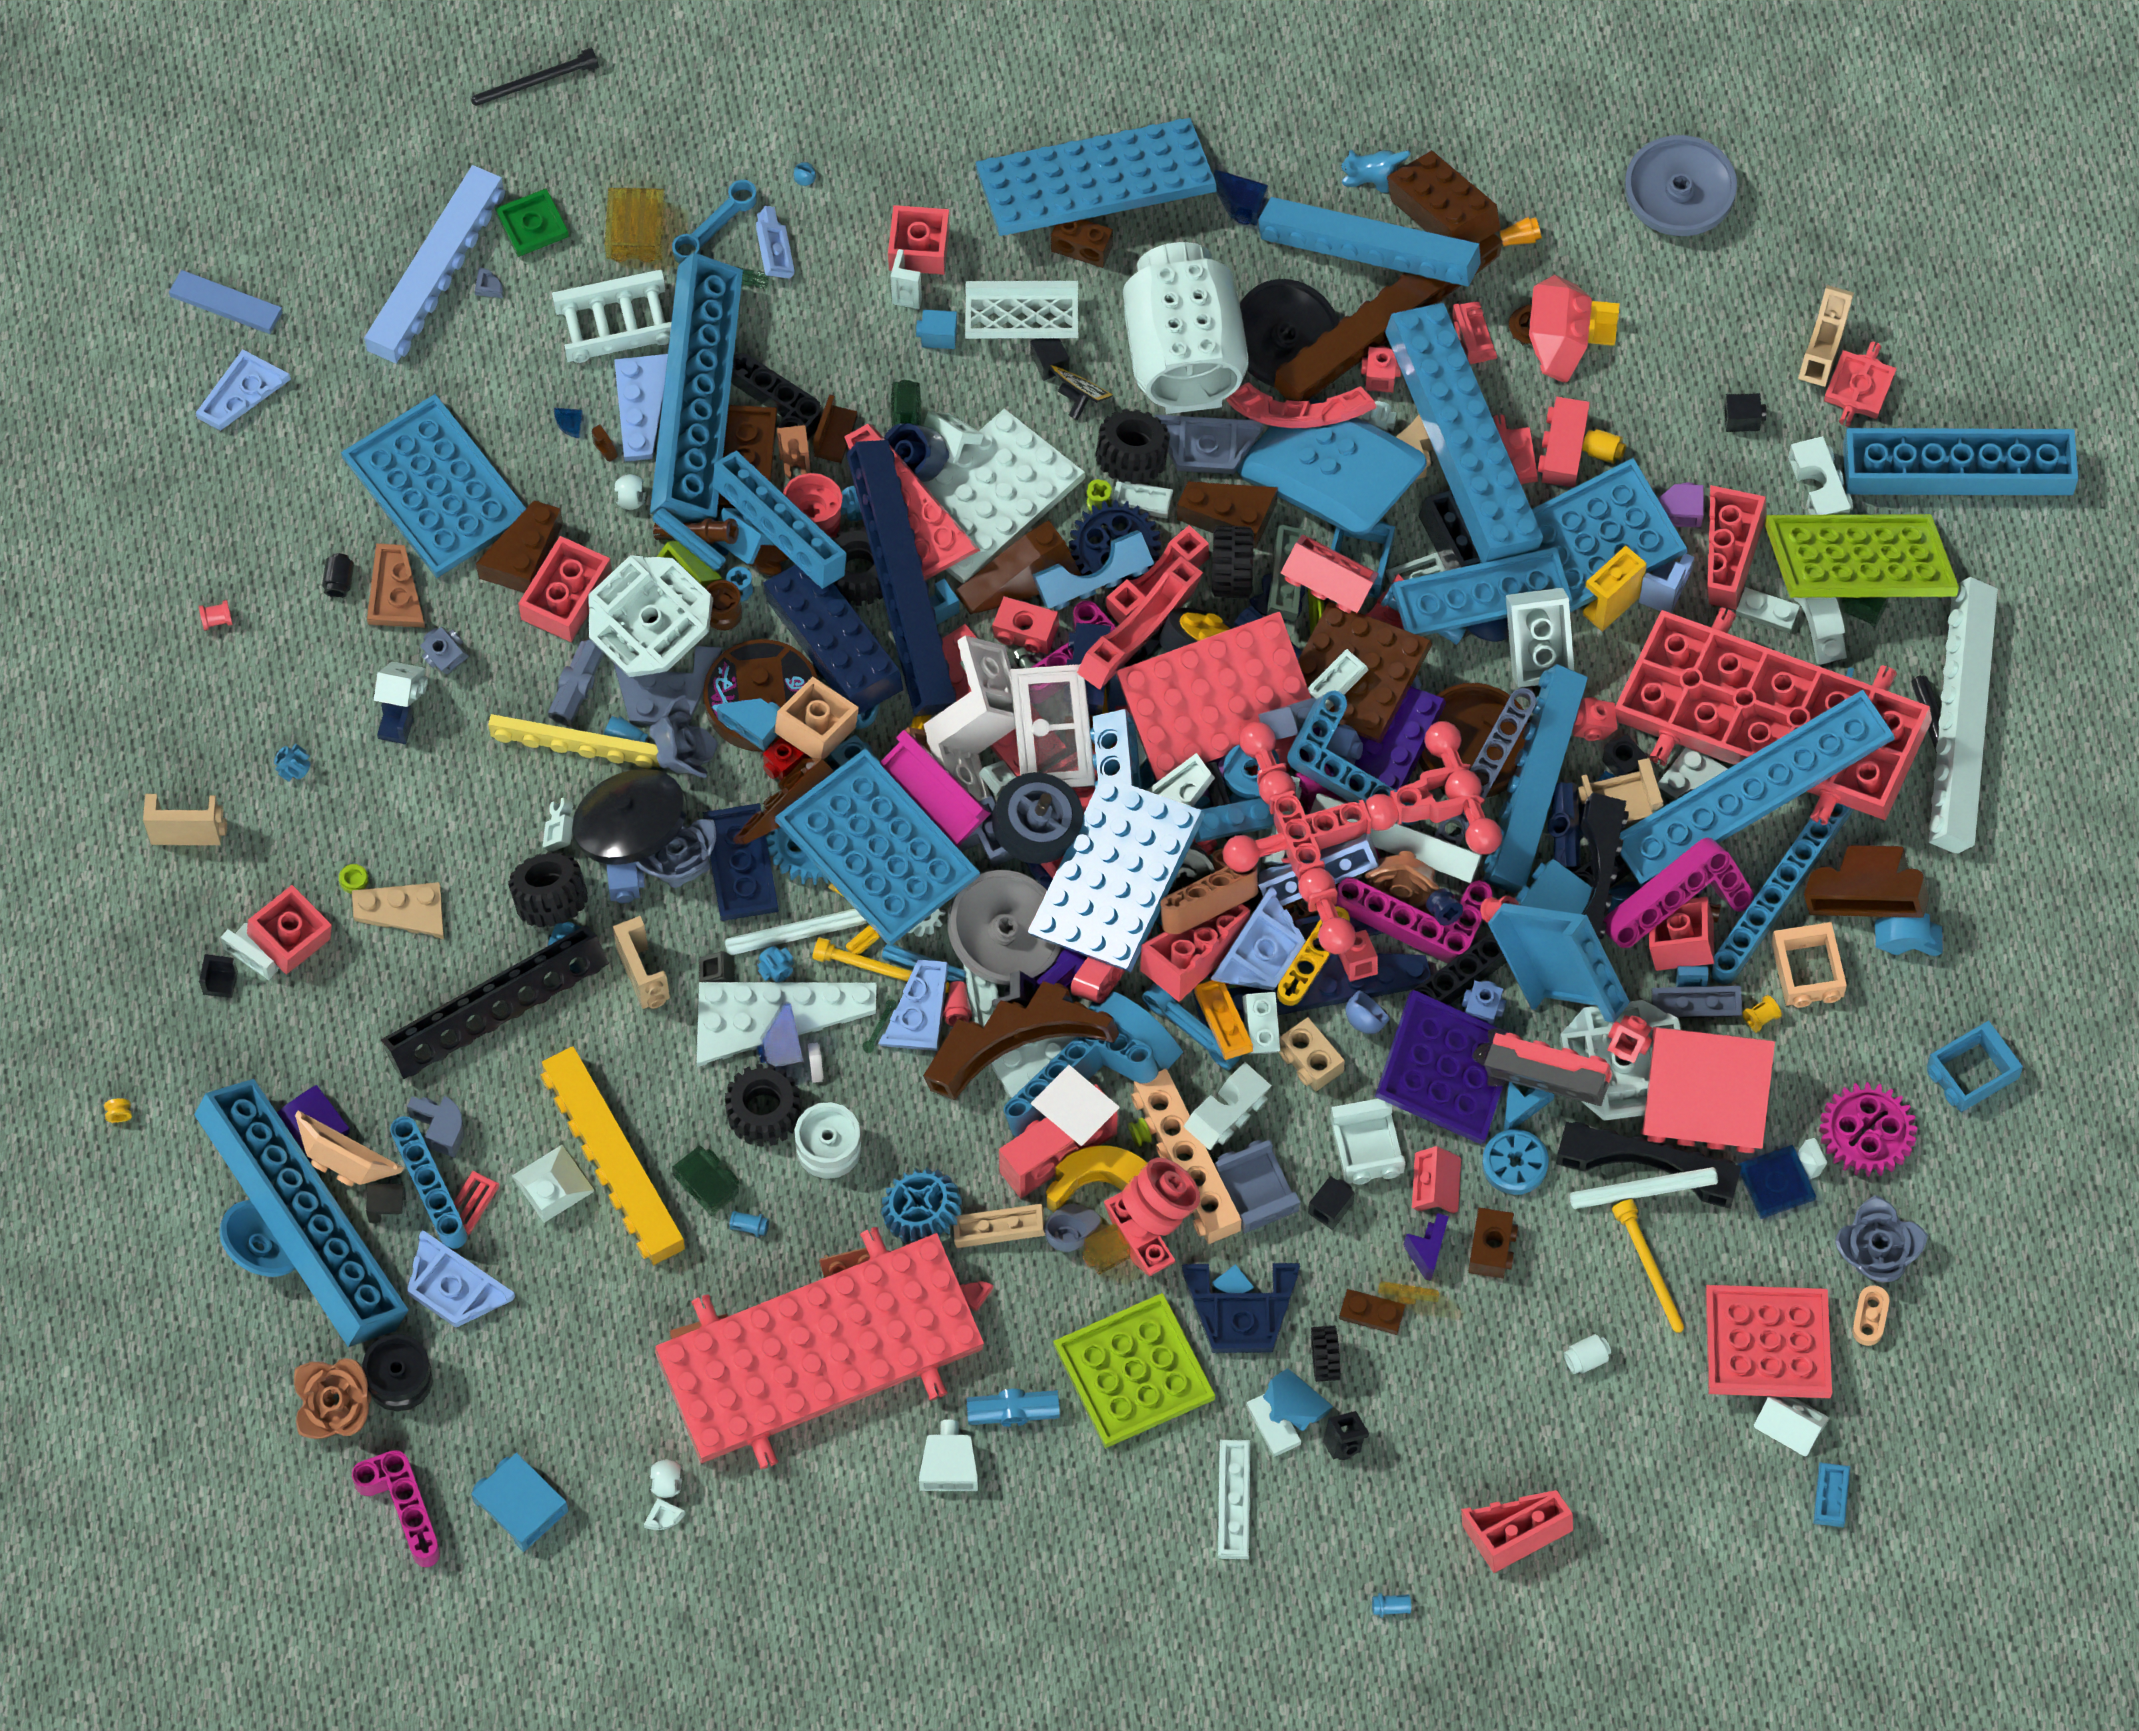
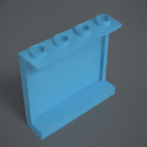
M1503 903L1488 922L1532 1010H1535L1544 998L1598 1006L1605 1021L1614 1023L1630 1003L1587 915Z

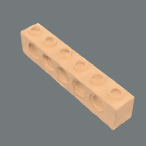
M1167 1068L1159 1071L1157 1077L1151 1082L1138 1083L1134 1081V1093L1131 1094V1098L1137 1111L1142 1109L1145 1115L1144 1120L1151 1135L1154 1134L1158 1142L1155 1146L1159 1157L1177 1163L1188 1172L1192 1179H1200L1204 1182L1203 1185L1197 1186L1200 1192V1203L1192 1212L1195 1217L1193 1224L1198 1236H1204L1209 1245L1240 1232L1242 1220L1206 1147L1183 1127L1190 1115ZM1160 1103L1164 1104L1167 1108L1156 1110L1153 1106ZM1168 1129H1176L1179 1131V1133L1177 1135L1170 1136L1166 1134L1165 1131ZM1180 1154H1188L1192 1158L1188 1161H1182L1177 1157ZM1207 1204H1212L1216 1206L1217 1209L1212 1212L1205 1211L1202 1207Z

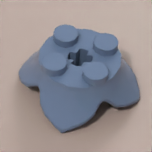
M682 695L673 700L662 718L649 728L658 749L657 760L662 768L669 767L677 774L690 773L706 778L707 771L701 765L713 758L719 742L707 730L698 726L688 725V721L691 719L690 706L686 696Z
M700 819L694 821L690 827H686L683 824L678 834L668 845L657 853L635 862L636 866L649 875L659 877L662 881L668 882V885L673 888L680 887L684 883L694 880L710 869L709 858L716 842L714 820Z
M1875 1195L1860 1206L1852 1225L1844 1226L1839 1230L1835 1244L1842 1257L1849 1264L1856 1267L1860 1274L1865 1275L1871 1280L1892 1282L1900 1278L1904 1274L1906 1266L1917 1259L1922 1253L1928 1234L1921 1226L1912 1221H1900L1897 1211L1892 1204ZM1875 1242H1880L1884 1249L1874 1247Z

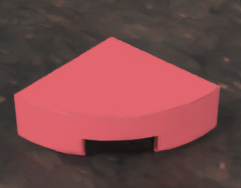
M984 1281L960 1285L968 1307L977 1312L993 1290V1285Z

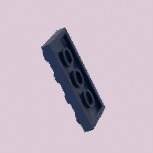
M760 803L702 812L703 819L714 820L716 826V842L710 855L721 921L779 912L766 834L747 844H736L733 841V838L754 814L761 811Z

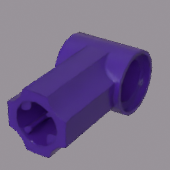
M1065 949L1057 958L1056 964L1037 980V989L1042 981L1053 985L1059 983L1067 989L1070 988L1075 974L1085 962L1087 956Z

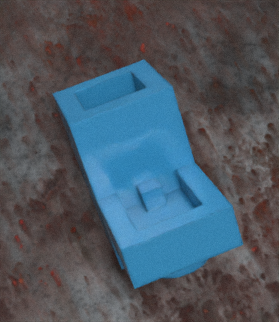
M1925 913L1924 918L1882 917L1875 920L1876 948L1893 955H1900L1911 949H1916L1931 956H1938L1943 953L1942 926L1930 922V914Z

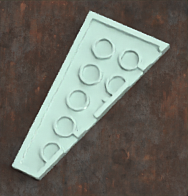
M699 982L697 1067L707 1065L708 1062L721 1058L733 1057V1055L741 1052L753 1051L790 1040L811 1031L812 1033L820 1031L824 1027L834 1024H843L876 1014L877 984Z

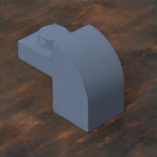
M412 1096L407 1105L410 1118L430 1125L425 1135L427 1147L455 1158L464 1138V1124L458 1106L445 1096L440 1106L429 1098L422 1097L418 1099Z

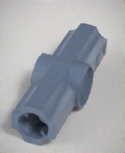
M591 640L580 642L570 666H566L561 673L558 692L548 711L549 718L553 719L556 723L565 726L568 724L572 725L583 699H587L589 696L587 694L588 690L593 688L594 675L604 652Z

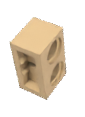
M1308 1017L1280 1036V1056L1287 1064L1292 1063L1297 1069V1075L1301 1082L1306 1086L1310 1085L1315 1092L1344 1072L1345 1060ZM1303 1042L1307 1047L1299 1049L1293 1044ZM1314 1064H1322L1326 1068L1323 1070H1315L1311 1066H1313Z

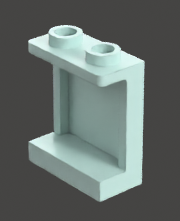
M1373 1099L1331 1107V1125L1344 1179L1347 1183L1353 1182L1359 1185L1367 1183L1374 1178L1392 1179L1404 1173L1405 1159L1401 1155L1394 1127L1392 1104L1380 1099Z

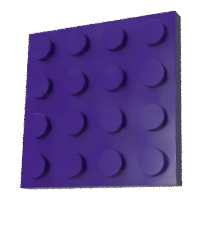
M1410 687L1381 744L1359 736L1363 743V751L1360 759H1356L1354 766L1397 791L1399 788L1407 785L1426 746L1424 740L1426 731L1432 724L1438 721L1446 705L1445 699ZM1320 727L1313 728L1314 734L1319 737ZM1300 749L1301 759L1308 762V753ZM1325 764L1333 777V768L1330 765ZM1350 779V787L1359 789L1358 783L1354 779Z
M1412 990L1408 995L1375 1097L1481 1145L1486 1140L1505 1080L1488 1076L1484 1064L1493 1044L1495 1034L1505 1035L1508 1032L1416 990Z

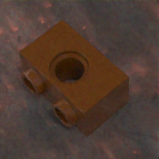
M1478 1207L1468 1273L1504 1279L1505 1269H1512L1514 1252L1508 1251L1510 1241L1516 1242L1518 1224H1513L1514 1213ZM1496 1240L1501 1243V1246L1493 1248L1487 1242Z

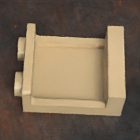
M1649 758L1638 760L1639 772L1594 783H1589L1587 774L1581 776L1583 786L1578 787V792L1582 804H1585L1586 799L1593 792L1627 801L1625 811L1629 812L1625 828H1621V831L1626 830L1664 807Z
M145 794L143 822L151 845H221V836H226L227 819L223 818V806L218 805L216 795L209 796L208 810H162L157 794Z
M641 916L613 926L617 952L642 1009L647 1007L654 1009L662 1006L666 1000L670 999L665 971L648 976L638 956V953L648 950L645 925Z

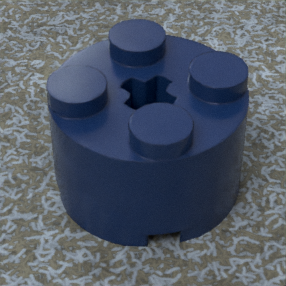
M910 423L898 424L893 426L884 436V439L888 440L889 445L921 482L934 479L949 459V451L945 446L942 436L931 427Z

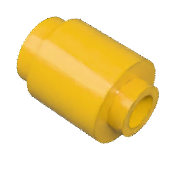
M1589 429L1582 445V451L1587 452L1588 456L1615 464L1617 459L1622 460L1626 450L1623 437L1599 429L1595 431Z

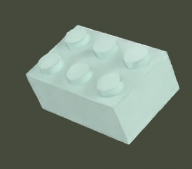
M1556 588L1506 595L1512 676L1518 688L1538 685L1542 673L1556 664L1574 671L1569 598L1564 589Z

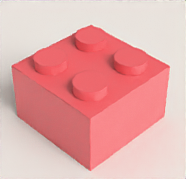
M893 205L888 247L889 271L893 269L898 249L904 250L905 269L921 273L945 274L950 229L949 209Z
M291 885L248 919L247 935L287 975L330 940L332 925Z
M1708 897L1688 900L1649 932V949L1656 971L1676 969L1678 966L1714 964V919Z

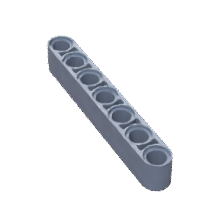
M1519 688L1511 694L1470 769L1474 773L1481 772L1488 777V783L1482 786L1480 795L1484 799L1535 707L1536 697L1529 689ZM1525 697L1529 701L1530 707L1525 710L1518 709L1514 704V699ZM1504 722H1511L1515 726L1516 732L1512 735H1506L1501 731L1500 725ZM1490 747L1498 748L1502 753V758L1495 761L1491 760L1487 756V749ZM1464 811L1461 815L1442 821L1434 837L1459 846L1469 826ZM1449 823H1455L1460 827L1461 833L1456 837L1449 836L1445 831V826Z

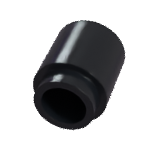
M336 553L326 558L322 587L324 588V594L327 596L344 598L347 596V592L350 591L354 562L349 559V556Z

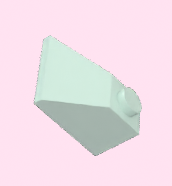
M560 1145L512 1175L513 1180L544 1223L594 1192L593 1187L563 1145Z

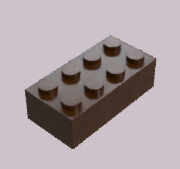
M1432 150L1387 176L1391 201L1429 233L1479 243L1501 230L1497 204Z

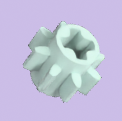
M1376 401V408L1362 415V420L1385 432L1387 430L1394 431L1397 413L1391 412L1392 407L1389 404Z

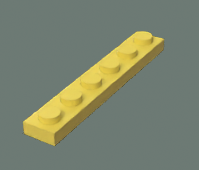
M491 714L488 723L490 736L500 742L508 743L513 740L522 742L525 746L537 748L540 745L550 747L558 753L572 751L578 752L585 758L599 756L618 764L626 761L635 763L638 767L649 769L652 766L660 768L657 760L658 749L656 744Z

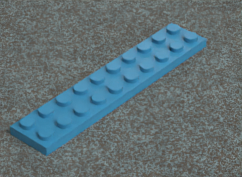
M1861 690L1622 831L1619 837L1623 839L1620 856L1639 885L1643 887L1701 839L1709 837L1717 843L1722 842L1895 739L1894 734L1864 690Z

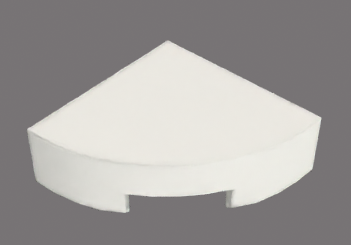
M818 1042L809 1043L808 1052L812 1083L823 1082L820 1044Z

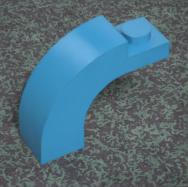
M1113 991L1103 1003L1091 1002L1088 1009L1095 1012L1104 1011L1114 1018L1119 1031L1151 1047L1158 1071L1166 1068L1168 1070L1183 1053L1170 1033L1152 1015L1127 997Z

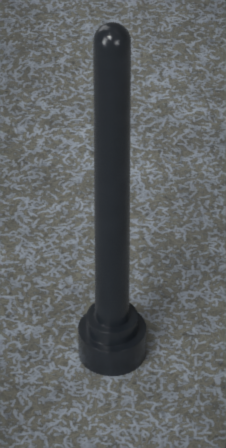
M592 47L582 50L576 59L473 95L471 102L473 105L478 106L578 69H582V71L588 69V72L599 68L596 55Z

